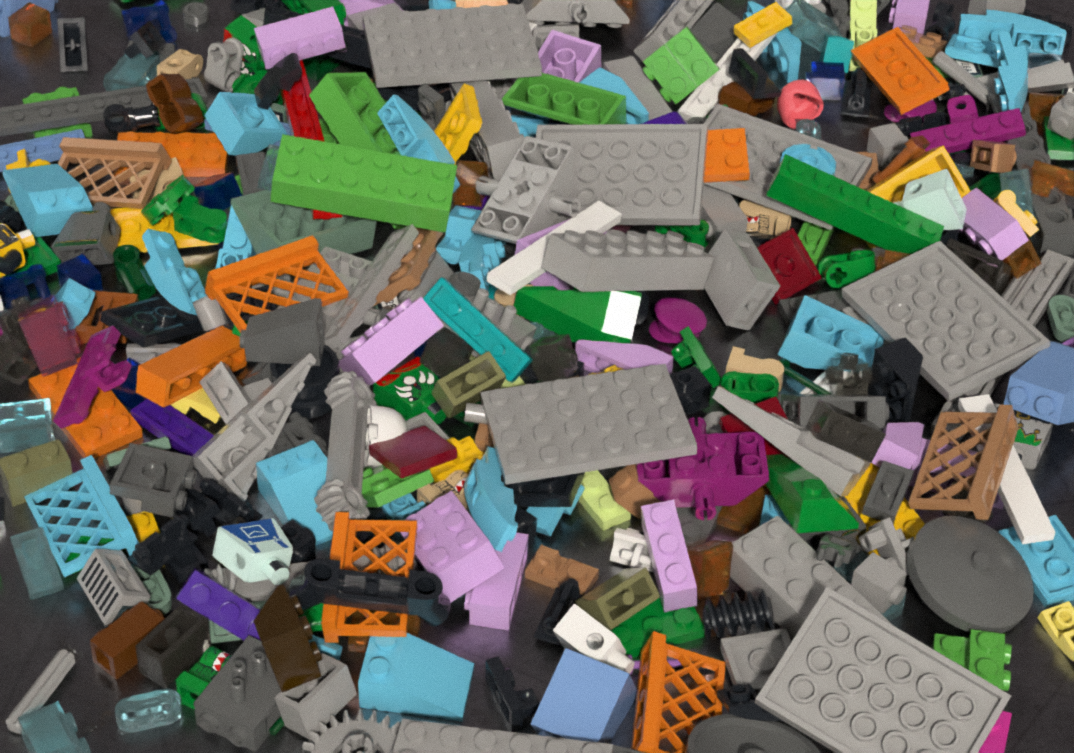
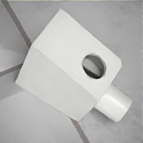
M573 604L553 629L564 649H570L629 674L632 671L635 662L625 655L627 651L620 639L576 604Z

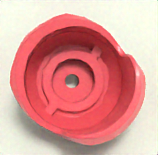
M803 79L794 80L781 89V96L777 98V109L781 120L787 127L796 129L795 119L812 120L822 113L824 102L819 91L811 82Z

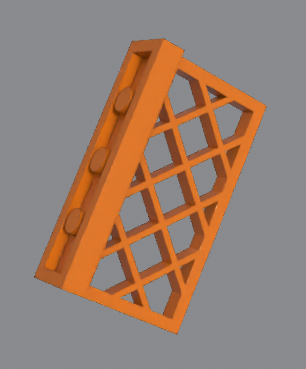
M313 235L209 271L205 287V293L209 299H216L240 333L242 329L246 330L247 324L240 316L241 312L253 315L269 312L270 310L266 309L268 302L285 307L301 303L292 300L294 292L309 296L311 299H321L322 307L348 298L349 291L318 252L319 243ZM316 264L320 269V273L317 274L303 270V267ZM284 274L296 276L294 283L277 279V277ZM299 278L316 282L315 288L312 289L298 285ZM259 283L269 285L267 293L250 287ZM320 283L332 286L336 291L326 293L319 291L318 288ZM273 287L290 291L289 297L284 298L271 294ZM234 292L242 294L243 297L241 302L228 299L226 294ZM247 296L263 300L262 308L245 304Z
M336 512L330 559L339 560L340 569L359 571L353 563L365 555L373 563L361 572L374 573L381 569L386 575L405 576L408 578L409 570L414 569L417 521L350 520L349 512ZM357 531H371L376 535L365 544L356 538ZM395 532H409V537L399 545L389 538ZM381 542H384L391 550L378 558L371 550ZM396 556H399L406 562V565L394 572L386 564ZM324 604L321 621L324 641L327 643H339V636L407 637L409 614L395 613L400 617V625H384L380 619L389 612L376 611L372 614L368 609ZM357 610L367 618L360 624H346V618Z
M653 631L641 650L631 749L645 753H670L659 749V741L667 737L677 750L674 753H685L686 746L677 736L676 732L685 729L690 735L695 727L693 723L711 717V714L712 717L722 715L723 704L717 697V691L724 689L726 662L667 644L665 634ZM667 656L677 659L684 668L675 672L667 662ZM703 667L715 671L714 679L707 682L698 669ZM689 673L699 687L690 690L680 677ZM672 682L682 695L673 699L665 690L664 685ZM704 692L713 703L712 706L705 709L695 697L696 695ZM687 701L697 714L688 718L678 704ZM668 709L679 721L678 724L672 727L662 717V712Z

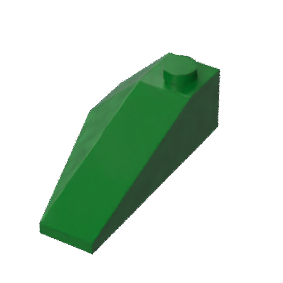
M524 286L517 291L513 306L517 310L516 314L574 343L578 340L630 344L642 293L635 291L581 292L575 287L574 290H558L554 286Z
M783 454L766 455L769 481L765 484L796 534L858 529L859 523L848 506L823 480Z

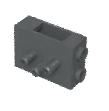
M781 394V407L788 420L806 429H813L814 433L824 439L826 428V440L835 445H839V428H846L847 449L858 448L859 428H885V421L889 418V405L886 402L885 396L869 394Z
M248 636L194 701L196 724L204 731L214 732L229 739L234 745L238 747L244 746L254 752L258 750L269 736L270 727L281 716L274 699L281 692V689L260 640Z

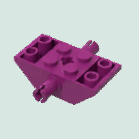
M692 417L688 419V423L697 443V454L636 464L638 482L640 481L653 492L654 497L661 502L674 499L676 508L695 507V515L702 521H704L703 511L705 510L708 521L716 516L715 506L737 505L769 481L764 437L757 432L706 434L705 420L698 417V426H695V418Z

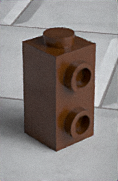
M143 601L133 608L126 610L117 620L105 629L99 630L90 639L93 662L117 680L168 641L165 616L158 609L150 608Z

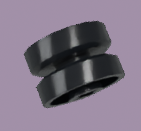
M325 345L321 365L310 368L303 382L305 385L302 391L297 394L291 406L292 410L289 416L294 412H299L302 417L311 419L332 411L331 406L326 403L327 396L324 390L327 388V384L332 381L331 379L340 374L337 355L329 346ZM271 363L272 382L276 381L293 364Z

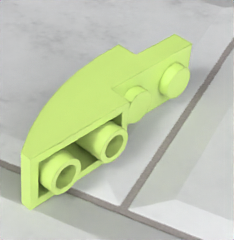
M850 0L849 17L851 21L848 38L855 41L854 49L877 37V0ZM851 55L849 71L861 69Z

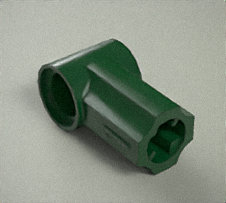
M133 245L117 247L113 253L117 279L123 283L127 293L138 294L139 301L150 299L156 293V290L140 259L139 249Z

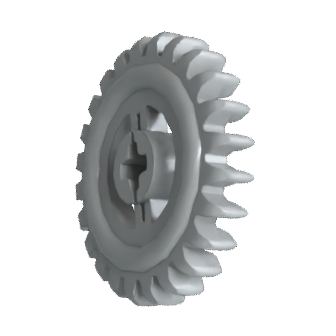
M359 708L355 720H352L348 711L344 710L342 723H339L333 714L330 715L331 728H327L324 723L319 721L318 733L309 731V742L305 741L302 743L303 753H338L342 749V753H375L377 750L381 753H392L401 722H396L390 728L389 714L383 718L382 722L377 723L376 710L372 711L368 720H364L361 708Z

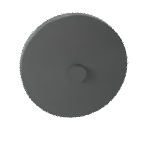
M943 516L926 523L909 545L907 567L916 591L932 611L951 625L967 632L973 629L1004 633L1014 628L1030 610L1034 597L1030 571L1016 548L991 527L966 517Z
M732 714L717 715L698 723L691 731L685 748V753H821L809 739L777 721L749 720Z

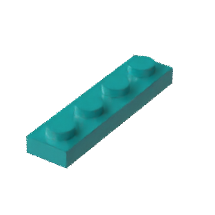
M441 277L423 298L431 310L480 355L490 351L509 382L514 383L533 361V358L445 278Z

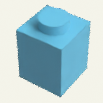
M69 278L53 297L46 319L73 333L74 328L89 313L96 292Z

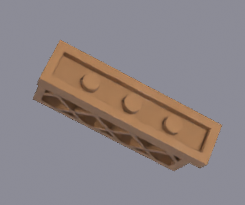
M63 137L59 145L63 154L58 165L66 171L69 162L71 164H80L67 173L75 178L85 172L87 177L79 181L83 188L91 184L93 185L94 189L87 193L91 205H94L96 202H103L110 207L143 209L148 202L161 170H168L172 162L161 143ZM95 165L104 166L91 175L88 172ZM119 167H129L116 176L112 173V171ZM144 168L151 169L146 175L141 178L138 177L137 173ZM110 174L112 179L97 187L95 182ZM133 175L135 176L136 181L121 188V182ZM115 186L119 189V191L109 197L102 196L103 193ZM140 187L142 188L138 199L127 198V195Z
M999 405L997 413H940L908 502L910 509L973 511L975 519L989 520L1018 431V424L1012 405ZM947 423L961 424V426L950 432L945 429ZM982 424H992L991 427L980 433L975 429ZM968 432L973 436L961 444L956 440ZM948 443L954 447L942 455L937 452L939 448ZM978 444L984 446L983 450L972 456L968 452L969 449ZM959 455L965 458V460L953 467L948 463V461ZM941 465L946 469V471L933 478L929 475L932 470ZM972 466L976 469L975 473L966 478L959 474ZM954 477L957 481L954 485L945 490L940 486V484ZM933 488L938 492V494L931 498H921L922 494ZM964 489L968 492L967 499L951 498Z

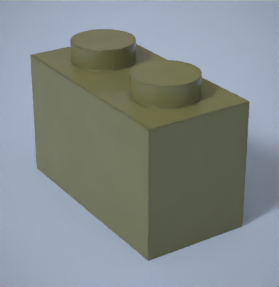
M490 351L437 380L432 395L448 419L464 411L466 403L476 404L481 401L480 392L501 388L506 375Z
M60 439L0 458L2 486L13 507L26 503L24 496L73 474L70 458Z
M640 567L622 570L575 602L578 607L608 630H612L661 596L647 568Z

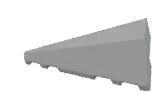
M1063 60L1028 69L1027 93L1056 91L1074 87V76L1069 62L1064 63ZM998 72L977 78L995 92L994 78H998ZM966 90V92L964 93V95H970V96H972L973 98H975V97H974L972 94H970L967 90ZM943 95L937 97L939 101L946 100Z
M311 353L304 354L192 455L193 466L204 479L214 478L221 487L243 502L246 501L247 493L254 479L257 478L256 463L264 460L267 453L272 450L292 410L291 406L297 394L302 391L305 385L303 382L310 368L317 361Z
M721 386L717 387L712 397L804 469L823 480L831 490L841 497L848 496L871 463L870 460L864 457L859 458L846 451L844 447L838 444L835 445L816 433L774 412L770 414L754 405V402L748 399L744 400Z

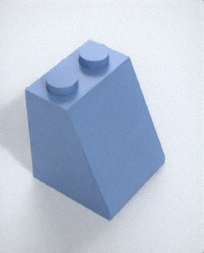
M1051 341L1050 347L1039 351L1010 376L1004 405H1012L1013 410L1056 425L1074 422V348Z
M565 648L532 719L531 726L541 736L610 743L634 703L637 689L629 673Z

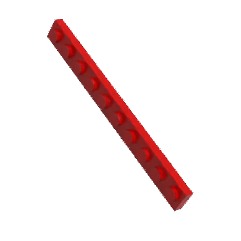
M299 60L302 67L299 81L294 82L290 91L280 89L291 134L295 137L325 142L315 104L309 97L311 89L303 60ZM311 209L313 219L327 220L342 217V214Z

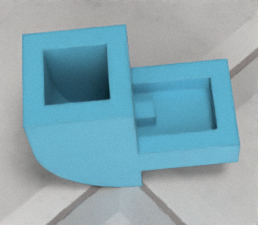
M458 205L451 210L445 237L436 246V250L445 262L459 264L463 247L471 236L475 234L471 229L482 212L481 210Z

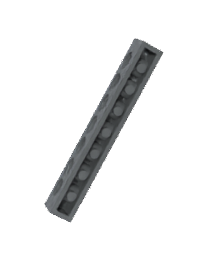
M989 94L985 116L1004 112L1001 111L999 95L1001 94ZM1025 103L1021 110V115L1026 129V136L1001 141L1014 144L1017 154L1015 165L1012 166V172L1008 173L1010 181L1016 184L1015 194L1023 212L1028 210L1038 222L1035 225L1039 230L1032 235L1039 257L1044 256L1047 250L1062 255H1073L1074 222L1072 210L1070 207H1067L1064 190L1060 189L1057 173L1051 167L1050 155L1045 153L1043 138L1039 137L1036 121L1032 120L1029 104Z

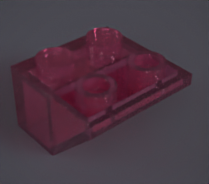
M55 294L20 313L18 319L42 377L78 364V353H81L79 336L75 328L69 330L68 318L70 317L63 301H57Z

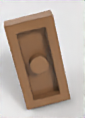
M541 544L525 569V578L556 589V587L560 588L563 581L572 578L578 581L580 594L585 595L591 591L598 580L599 569L570 558L562 557L559 555V550H554Z

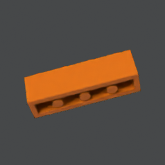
M219 326L138 365L136 393L165 408L203 388L199 381L221 361L227 364L233 373L246 367L245 348H240V336L232 334V330L224 326Z

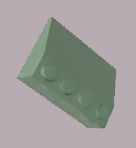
M271 189L231 199V205L257 255L312 235L319 243V253H321L325 246L348 254L372 248L376 220L348 215L327 220L313 219L311 209L270 202Z

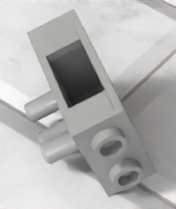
M725 228L708 252L714 259L704 288L726 326L749 331L780 288V284L749 234Z
M484 288L478 289L475 296L466 297L524 351L527 346L533 348L535 344L533 336L537 327L516 315L517 310L514 306L508 305L503 307L495 300L488 297L489 292ZM435 314L444 325L436 333L476 358L481 356Z

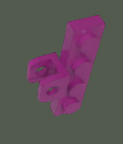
M963 95L948 100L947 108L950 124L910 133L911 137L924 136L931 143L925 149L926 151L944 145L948 154L971 149L973 139L1001 142L1026 136V129L1020 108L978 117L973 97ZM958 104L966 105L964 109L956 108Z
M113 325L90 336L53 419V422L61 429L72 424H79L88 416V408L91 401L98 393L97 387L106 392L121 385L127 379L132 365L127 360L117 364L110 360L117 349L116 344L121 335Z

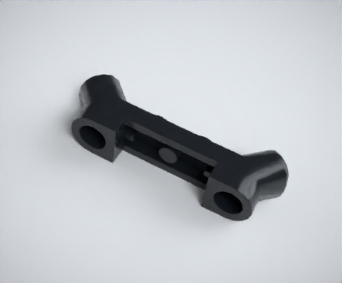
M322 558L310 561L305 566L304 573L294 577L289 586V597L296 594L302 610L309 609L318 604H329L416 615L429 626H437L446 621L451 608L450 599L442 593L443 585L440 578L433 573L409 570L408 578L344 570L340 569L339 560Z

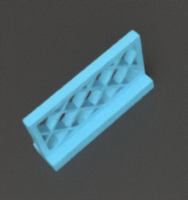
M92 455L80 460L83 469L24 496L64 577L83 569L95 549L122 550L126 548L129 556H131L135 550V545L138 543L132 526L115 496L110 494V487ZM83 482L77 492L68 491L70 487ZM47 498L51 499L48 506L35 505ZM62 500H72L67 508L58 507ZM82 501L91 502L87 510L77 509ZM51 516H61L57 524L48 523ZM71 518H81L77 526L67 525ZM91 520H101L97 528L87 527ZM61 534L71 535L66 543L56 542ZM81 536L91 537L86 545L76 544ZM101 538L114 539L103 546H97ZM70 553H81L78 558L65 563Z

